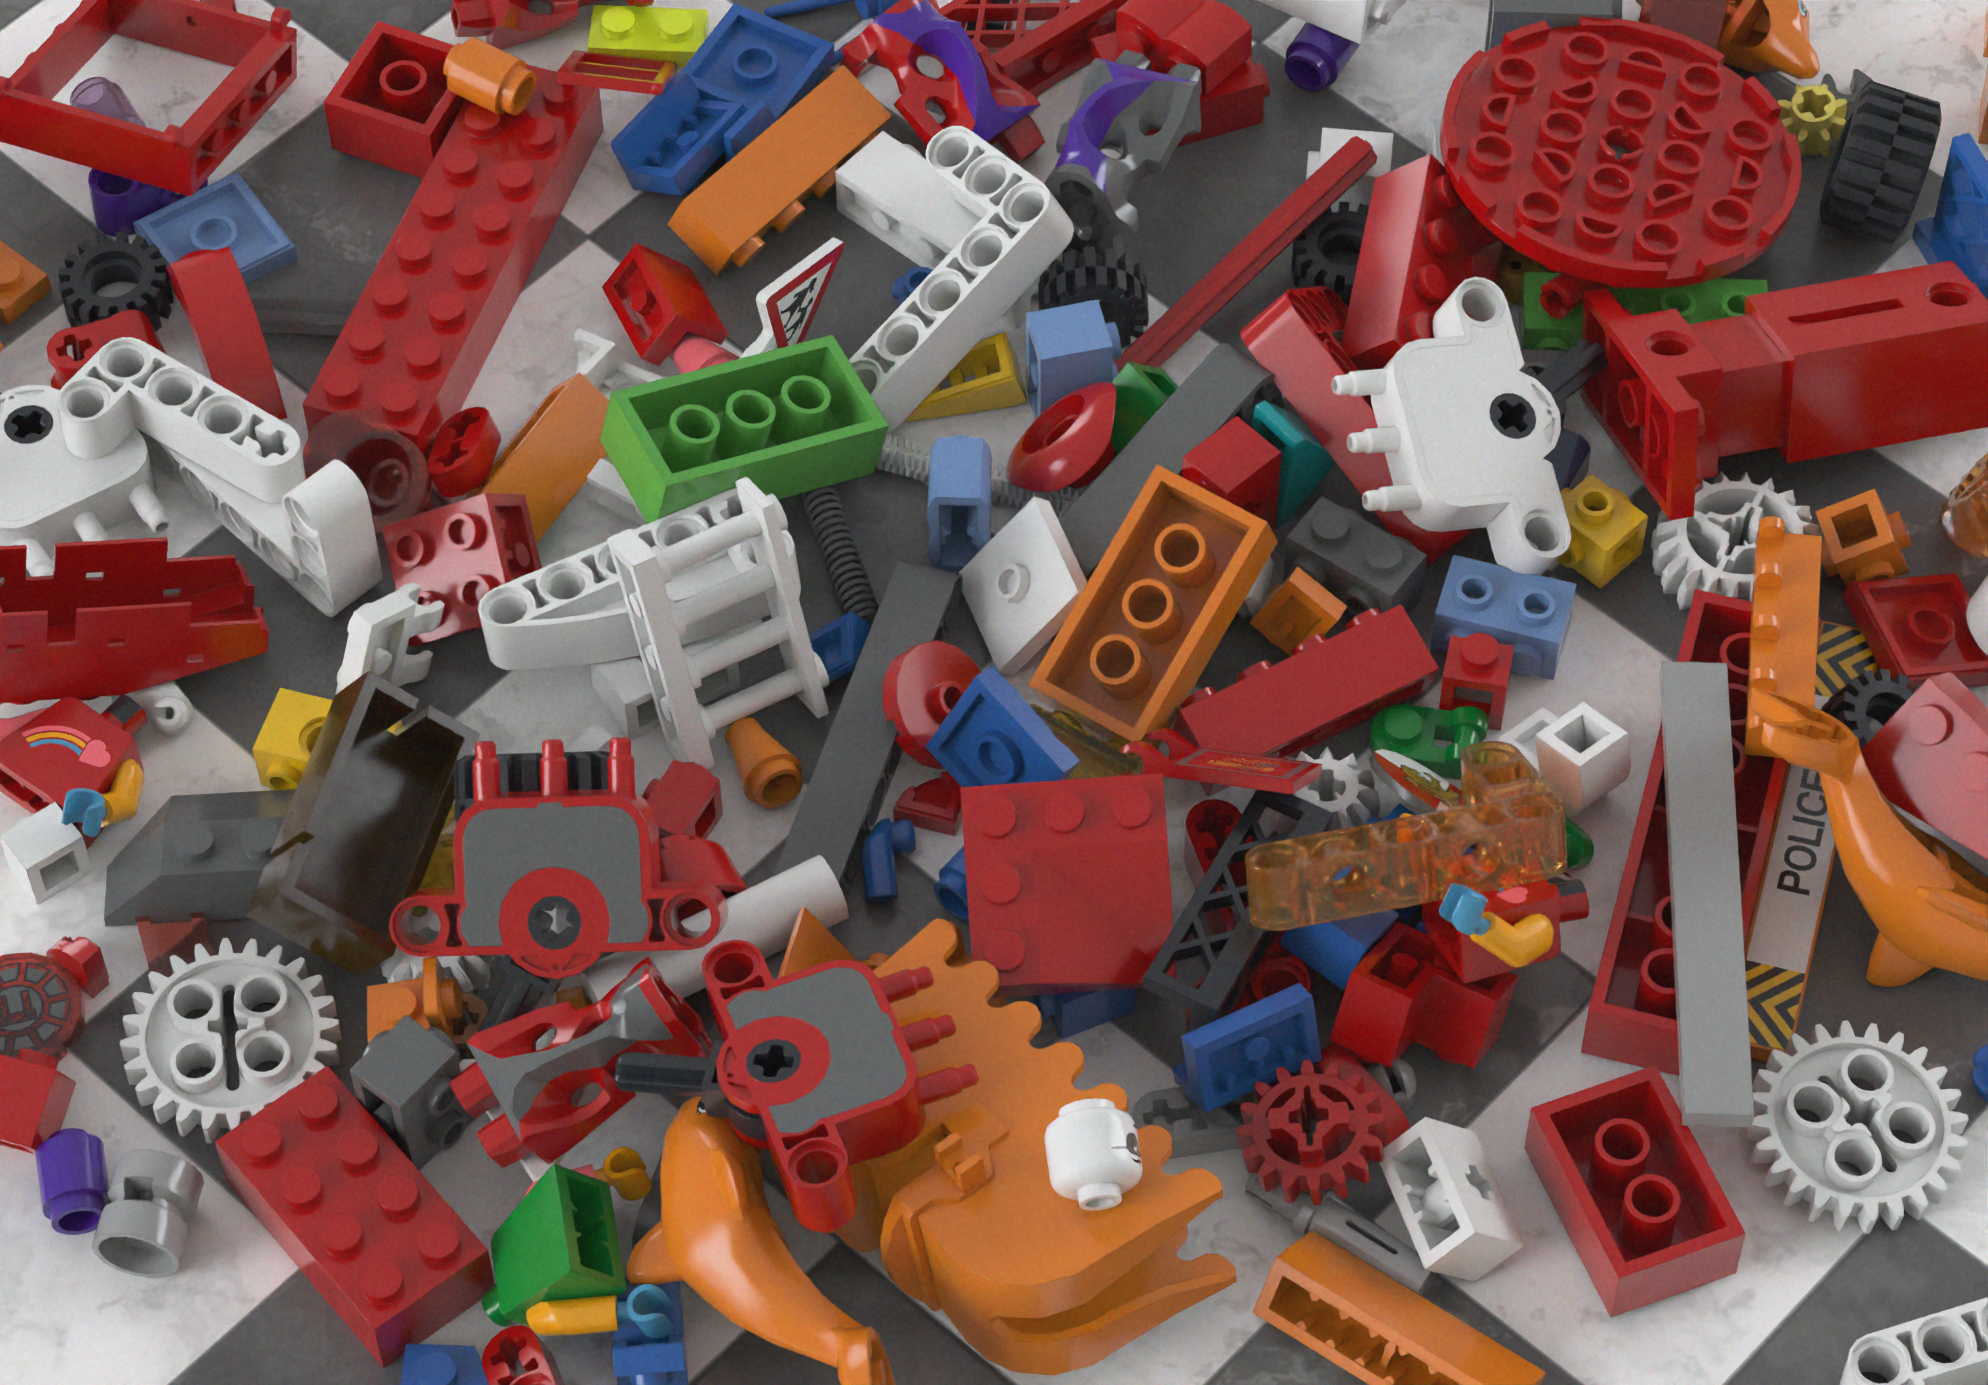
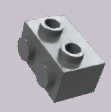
M1321 496L1286 536L1283 582L1299 567L1347 606L1342 615L1350 620L1372 608H1379L1380 612L1384 613L1402 604L1409 616L1422 600L1427 555L1419 551L1407 539L1392 536L1365 521L1355 510L1348 507H1340Z
M405 1015L390 1031H382L370 1041L363 1053V1057L350 1069L356 1099L416 1168L420 1170L439 1150H448L457 1143L466 1129L469 1114L459 1103L449 1085V1082L461 1073L457 1046L448 1035L437 1027L430 1026L428 1029H425L408 1015Z

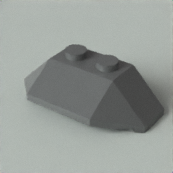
M296 789L171 796L107 866L104 909L105 925L122 926L251 919L245 916L265 865L276 858V856L270 853Z

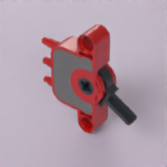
M628 737L611 738L609 741L610 755L607 758L608 789L568 790L567 759L564 757L563 742L561 739H547L542 742V758L540 759L541 791L502 793L500 789V765L496 757V744L493 741H479L474 745L475 760L472 762L474 804L460 816L455 825L453 836L455 887L428 888L414 893L396 906L391 914L389 923L392 940L400 950L408 955L419 957L504 955L499 967L508 971V974L477 1031L480 1032L534 1011L544 991L553 995L559 989L565 977L578 975L594 964L606 952L670 951L702 948L722 931L727 923L729 910L726 898L718 888L710 883L700 881H660L658 824L655 813L647 801L636 794L634 757L631 755V741ZM689 898L698 899L707 906L711 915V923L706 931L694 932L682 925L678 916V907L682 900ZM562 904L569 909L566 920L574 927L568 926L562 932L556 933L550 928L553 923V917L545 912V910L552 911ZM415 906H427L438 915L441 926L437 938H423L414 931L410 918Z
M742 940L725 941L712 947L702 962L703 976L713 1018L723 1040L714 1041L710 1058L627 1052L618 1056L615 1067L616 1087L621 1091L702 1097L707 1116L727 1117L729 1126L739 1139L756 1148L770 1150L773 1164L796 1219L805 1228L817 1232L837 1230L854 1217L857 1209V1199L850 1166L898 1150L911 1143L923 1129L926 1120L925 1105L960 1094L963 1089L974 1086L979 1081L977 1071L972 1064H966L957 1068L949 1067L918 1078L912 1052L938 1044L941 1039L953 1036L956 1032L954 1021L950 1015L946 1014L934 1019L928 1017L900 1027L890 1004L914 996L918 991L931 987L934 980L929 967L922 966L914 970L905 969L878 978L870 967L858 961L840 959L824 962L773 980L764 957L757 946Z

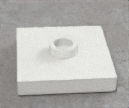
M1033 497L959 572L963 576L962 592L998 672L1013 676L1060 631L1087 584V580L1050 501L1038 497Z

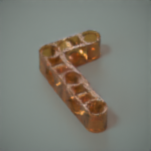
M1484 741L1471 744L1462 749L1460 753L1463 806L1266 843L1249 850L1245 855L1250 922L1264 930H1289L1443 900L1451 883L1466 886L1480 893L1557 877L1565 872L1567 868L1564 803L1545 781L1544 777L1538 773L1514 745L1501 741ZM1480 842L1472 853L1463 856L1467 848ZM1352 867L1346 876L1333 881L1336 874L1342 869Z

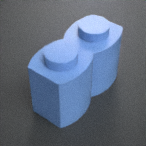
M964 435L938 437L931 447L927 520L929 524L928 557L932 567L959 573L991 540L992 453L989 445L983 438H972Z

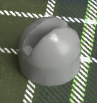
M1398 1058L1390 1068L1381 1063H1371L1367 1072L1395 1100L1403 1113L1406 1112L1413 1105L1416 1098L1417 1078L1414 1069L1406 1060ZM1387 1075L1395 1076L1402 1090L1401 1092L1393 1094Z

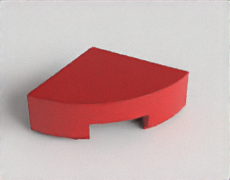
M948 771L941 772V777L926 781L917 787L910 786L900 795L895 803L893 821L897 822L902 819H908L914 823V827L956 836L962 819L961 786Z
M65 936L47 951V963L91 998L96 997L110 984L101 948L89 939L78 936L75 940H72L71 937L67 938Z

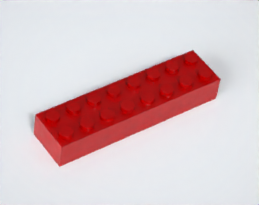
M526 64L527 69L536 74V85L530 101L520 114L514 116L506 112L498 115L467 99L465 100L302 404L311 450L425 481L428 475L426 469L427 461L440 427L447 419L460 412L604 130L599 88L556 83L557 72Z
M1695 589L1677 662L1727 663L1745 947L1788 761L1777 757L1744 754L1752 602ZM1818 616V630H1819L1820 621H1821V617H1819V616ZM1661 721L1587 1013L1581 1053L1643 1068L1656 1065L1660 1072L1680 1076Z

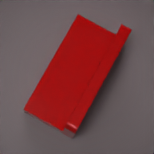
M639 243L633 246L602 286L640 358L656 366L661 365L687 331L719 345H722L729 336L691 268Z

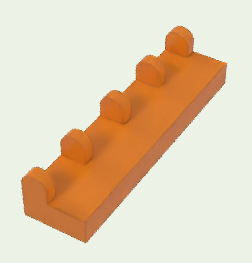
M1767 516L1759 521L1755 542L1744 754L1782 758L1763 745L1762 732L1764 720L1752 710V687L1770 690L1813 707L1815 706L1822 536L1785 533L1784 520L1776 516Z

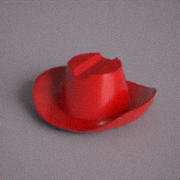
M1096 382L1086 385L1063 396L1045 409L1032 422L1014 446L1007 463V480L1014 486L1035 492H1052L1066 486L1077 489L1096 479L1111 463L1116 453L1110 439L1116 405V388L1112 382Z

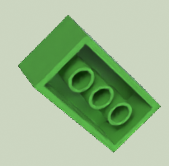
M829 335L613 391L610 395L600 442L648 524L724 491L737 488L735 481L746 476L766 496L773 494L777 499H782L873 474L889 425L835 337Z

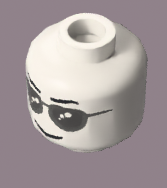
M1083 1099L1063 1106L1059 1110V1117L1048 1125L1044 1136L1052 1188L1062 1197L1078 1200L1079 1207L1084 1210H1104L1117 1206L1122 1202L1121 1194L1138 1184L1143 1171L1137 1128L1134 1120L1125 1111L1116 1109L1115 1104L1107 1099Z

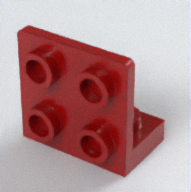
M483 493L387 524L382 530L396 591L405 584L417 583L421 586L418 605H430L438 600L445 604L439 627L431 632L420 633L409 638L408 644L411 647H421L482 628L478 607L483 596L500 585L542 568L525 494Z

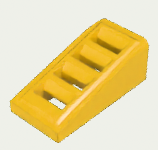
M1006 332L979 340L944 378L950 379L952 387L942 390L941 383H939L904 422L1001 409L1028 402L1019 361ZM975 375V380L966 382L965 376Z

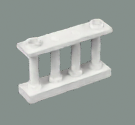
M747 476L735 481L743 509L742 514L662 550L656 545L649 548L631 528L607 538L666 745L680 762H694L705 767L707 770L716 766L709 740L716 737V730L794 694L817 718L829 714L823 688L829 686L828 674L820 657L812 650L781 533L788 529L785 512L775 495L769 494L766 496ZM751 539L757 567L677 603L672 599H668L664 584L672 580V573ZM765 592L772 619L691 656L686 651L683 652L679 637L687 633V626ZM779 644L785 671L707 707L698 703L694 689L701 686L702 678Z

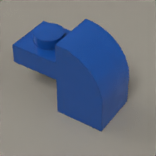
M625 1277L627 1290L617 1297L618 1302L627 1301L630 1293L640 1285H630ZM680 1281L655 1285L662 1289L673 1302L671 1306L657 1307L649 1313H661L669 1318L674 1328L668 1335L661 1338L648 1337L635 1322L619 1323V1331H613L612 1358L614 1378L617 1377V1385H688Z

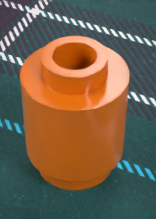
M476 37L469 38L463 44H456L447 55L443 67V73L447 76V88L449 91L498 115L506 112L514 116L520 114L530 101L536 85V74L527 69L525 61Z

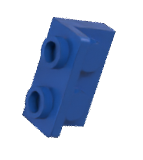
M1298 983L1182 1035L1185 1062L1173 1067V1076L1175 1083L1206 1113L1255 1091L1254 1085L1258 1081L1267 1085L1276 1081V1069L1281 1066L1291 1075L1301 1070L1303 1060H1310L1312 1064L1322 1060L1313 996Z

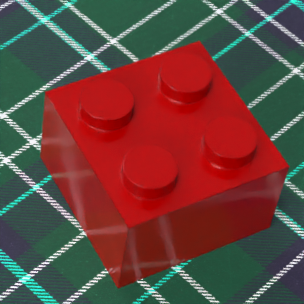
M377 21L324 100L332 149L423 179L466 100L448 90L447 76L443 73L447 55L455 45Z

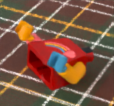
M121 694L101 714L75 697H63L50 707L12 718H0V792L30 813H37L56 802L63 811L61 823L64 825L73 823L83 836L87 850L106 826L131 820L137 814L144 784V769L137 743L132 736L148 722L146 713L132 698Z
M1404 813L1399 817L1390 834V840L1398 860L1410 866L1421 864L1420 881L1423 929L1463 983L1474 982L1555 958L1561 951L1560 923L1585 919L1589 915L1587 891L1580 879L1549 884L1529 859L1521 857L1463 863L1442 846H1437L1433 849L1429 848L1428 846L1435 835L1434 829L1424 820L1408 813Z

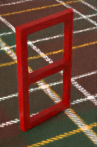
M574 50L557 71L556 83L660 95L677 70V65L672 61Z

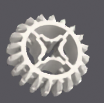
M1722 471L1714 479L1713 485L1702 479L1701 489L1695 491L1693 517L1670 521L1663 510L1658 515L1657 529L1653 530L1651 548H1653L1652 565L1654 574L1662 577L1663 594H1677L1679 610L1691 607L1695 589L1752 602L1754 552L1759 521L1767 516H1776L1784 520L1785 533L1821 536L1819 525L1811 523L1810 506H1795L1796 499L1794 498L1793 490L1779 494L1774 492L1772 478L1762 485L1751 483L1747 471L1739 481H1729Z

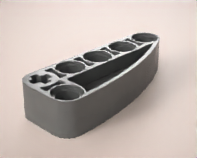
M1222 343L1216 346L1060 518L1059 523L1087 583L1156 464L1182 477L1183 456L1234 417L1238 416L1251 427L1255 405L1264 400L1285 410L1282 393L1273 382L1274 374L1264 369L1260 364L1229 343Z

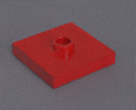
M1957 573L1855 581L1849 584L1843 594V598L1880 669L1890 670L1891 680L1899 673L1908 677L1909 680L1906 688L1911 691L1917 685L1921 687L1929 677L1951 672L1966 687L1988 685V656L1976 643L1968 627L1966 611L1970 597Z

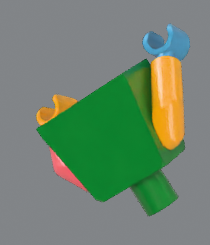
M628 1147L616 1148L605 1158L603 1168L597 1170L593 1169L592 1164L572 1170L553 1164L539 1180L534 1181L529 1186L523 1200L493 1234L491 1251L496 1284L482 1297L483 1310L490 1320L503 1327H508L518 1322L530 1326L534 1332L545 1336L619 1331V1323L635 1322L641 1331L651 1338L664 1337L673 1330L674 1325L666 1315L661 1313L649 1314L657 1307L673 1305V1302L659 1287L653 1284H643L636 1287L630 1293L627 1301L618 1302L617 1297L627 1288L610 1187L614 1186L622 1199L635 1201L646 1196L651 1191L653 1185L645 1172L647 1168L645 1163L635 1150Z

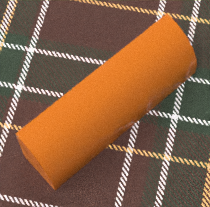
M580 372L552 388L494 460L487 479L479 487L469 492L463 500L483 493L525 494L537 544L587 481L588 474L599 459L606 457L607 453L600 442V436L609 400Z
M1314 1230L1309 1231L1275 1258L1252 1312L1368 1385H1540L1546 1374L1545 1371Z

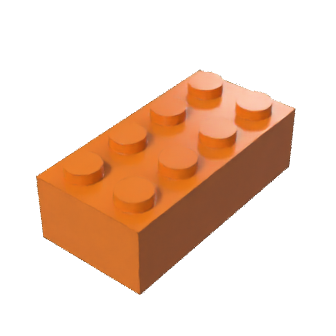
M1156 464L1030 680L1029 688L1043 704L1121 746L1133 741H1143L1158 750L1162 740L1147 739V734L1159 728L1170 729L1179 710H1181L1180 704L1191 693L1278 543L1268 522Z

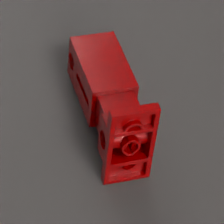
M1953 261L1750 295L1745 297V315L1688 324L1676 308L1632 316L1628 309L1621 307L1607 287L1584 291L1582 340L1588 339L1593 343L1599 342L1605 349L1603 354L1608 362L1603 371L1580 388V398L1670 521L1694 516L1695 491L1701 489L1702 479L1718 475V457L1775 447L1787 463L1988 427V300L1979 291L1976 283L1970 281Z

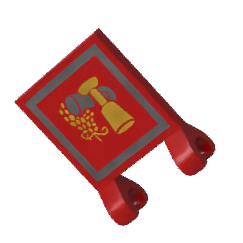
M1159 728L1147 734V739H1159L1168 745L1169 758L1149 743L1143 741H1133L1121 747L1122 753H1135L1142 758L1144 769L1141 775L1163 773V777L1285 794L1296 793L1320 778L1322 764L1195 747L1178 732L1169 728ZM1130 772L1120 773L1118 776H1127L1134 774Z

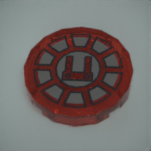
M32 952L0 956V1054L17 1059L20 1048H25L52 1056L61 1061L68 1054L66 1048L73 1043L76 1036L79 1040L85 1027V1001L73 973L54 958Z

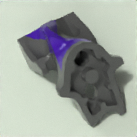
M1124 50L1114 62L1095 58L1092 61L1078 104L1069 120L1061 125L1056 142V151L1060 154L1053 171L1044 182L1045 186L1073 222L1074 232L1072 240L1063 251V263L1065 252L1074 250L1078 257L1085 256V247H1095V255H1103L1105 248L1115 249L1116 259H1119L1124 254L1123 235L1133 236L1138 229L1137 209L1127 202L1128 192L1132 184L1136 180L1144 178L1147 172L1162 174L1182 138L1186 135L1201 132L1200 95L1202 93L1201 72L1198 67L1178 63L1170 69L1168 74L1152 71L1151 61L1144 54ZM1148 130H1159L1154 135L1144 136ZM1107 148L1116 150L1121 154V157L1119 159L1111 158L1102 153L1101 150ZM1090 225L1092 234H1086L1080 227Z

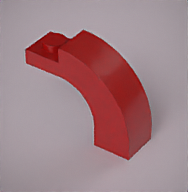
M229 246L214 251L211 249L193 251L181 257L179 261L170 263V266L166 268L171 286L190 324L207 378L279 420L287 418L276 375L253 304Z

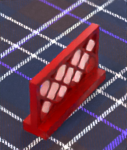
M953 0L941 7L939 13L951 21L977 22L975 31H965L970 40L975 39L987 48H1002L991 55L998 67L1010 79L1032 95L1037 96L1091 62V38L1116 32V11L1129 0H1081L1078 3H1070L1071 0H1061L1060 3H1030L1031 0H1020V4H990L993 0ZM1048 20L1033 30H1026L1027 21ZM987 21H1017L1016 30H986Z

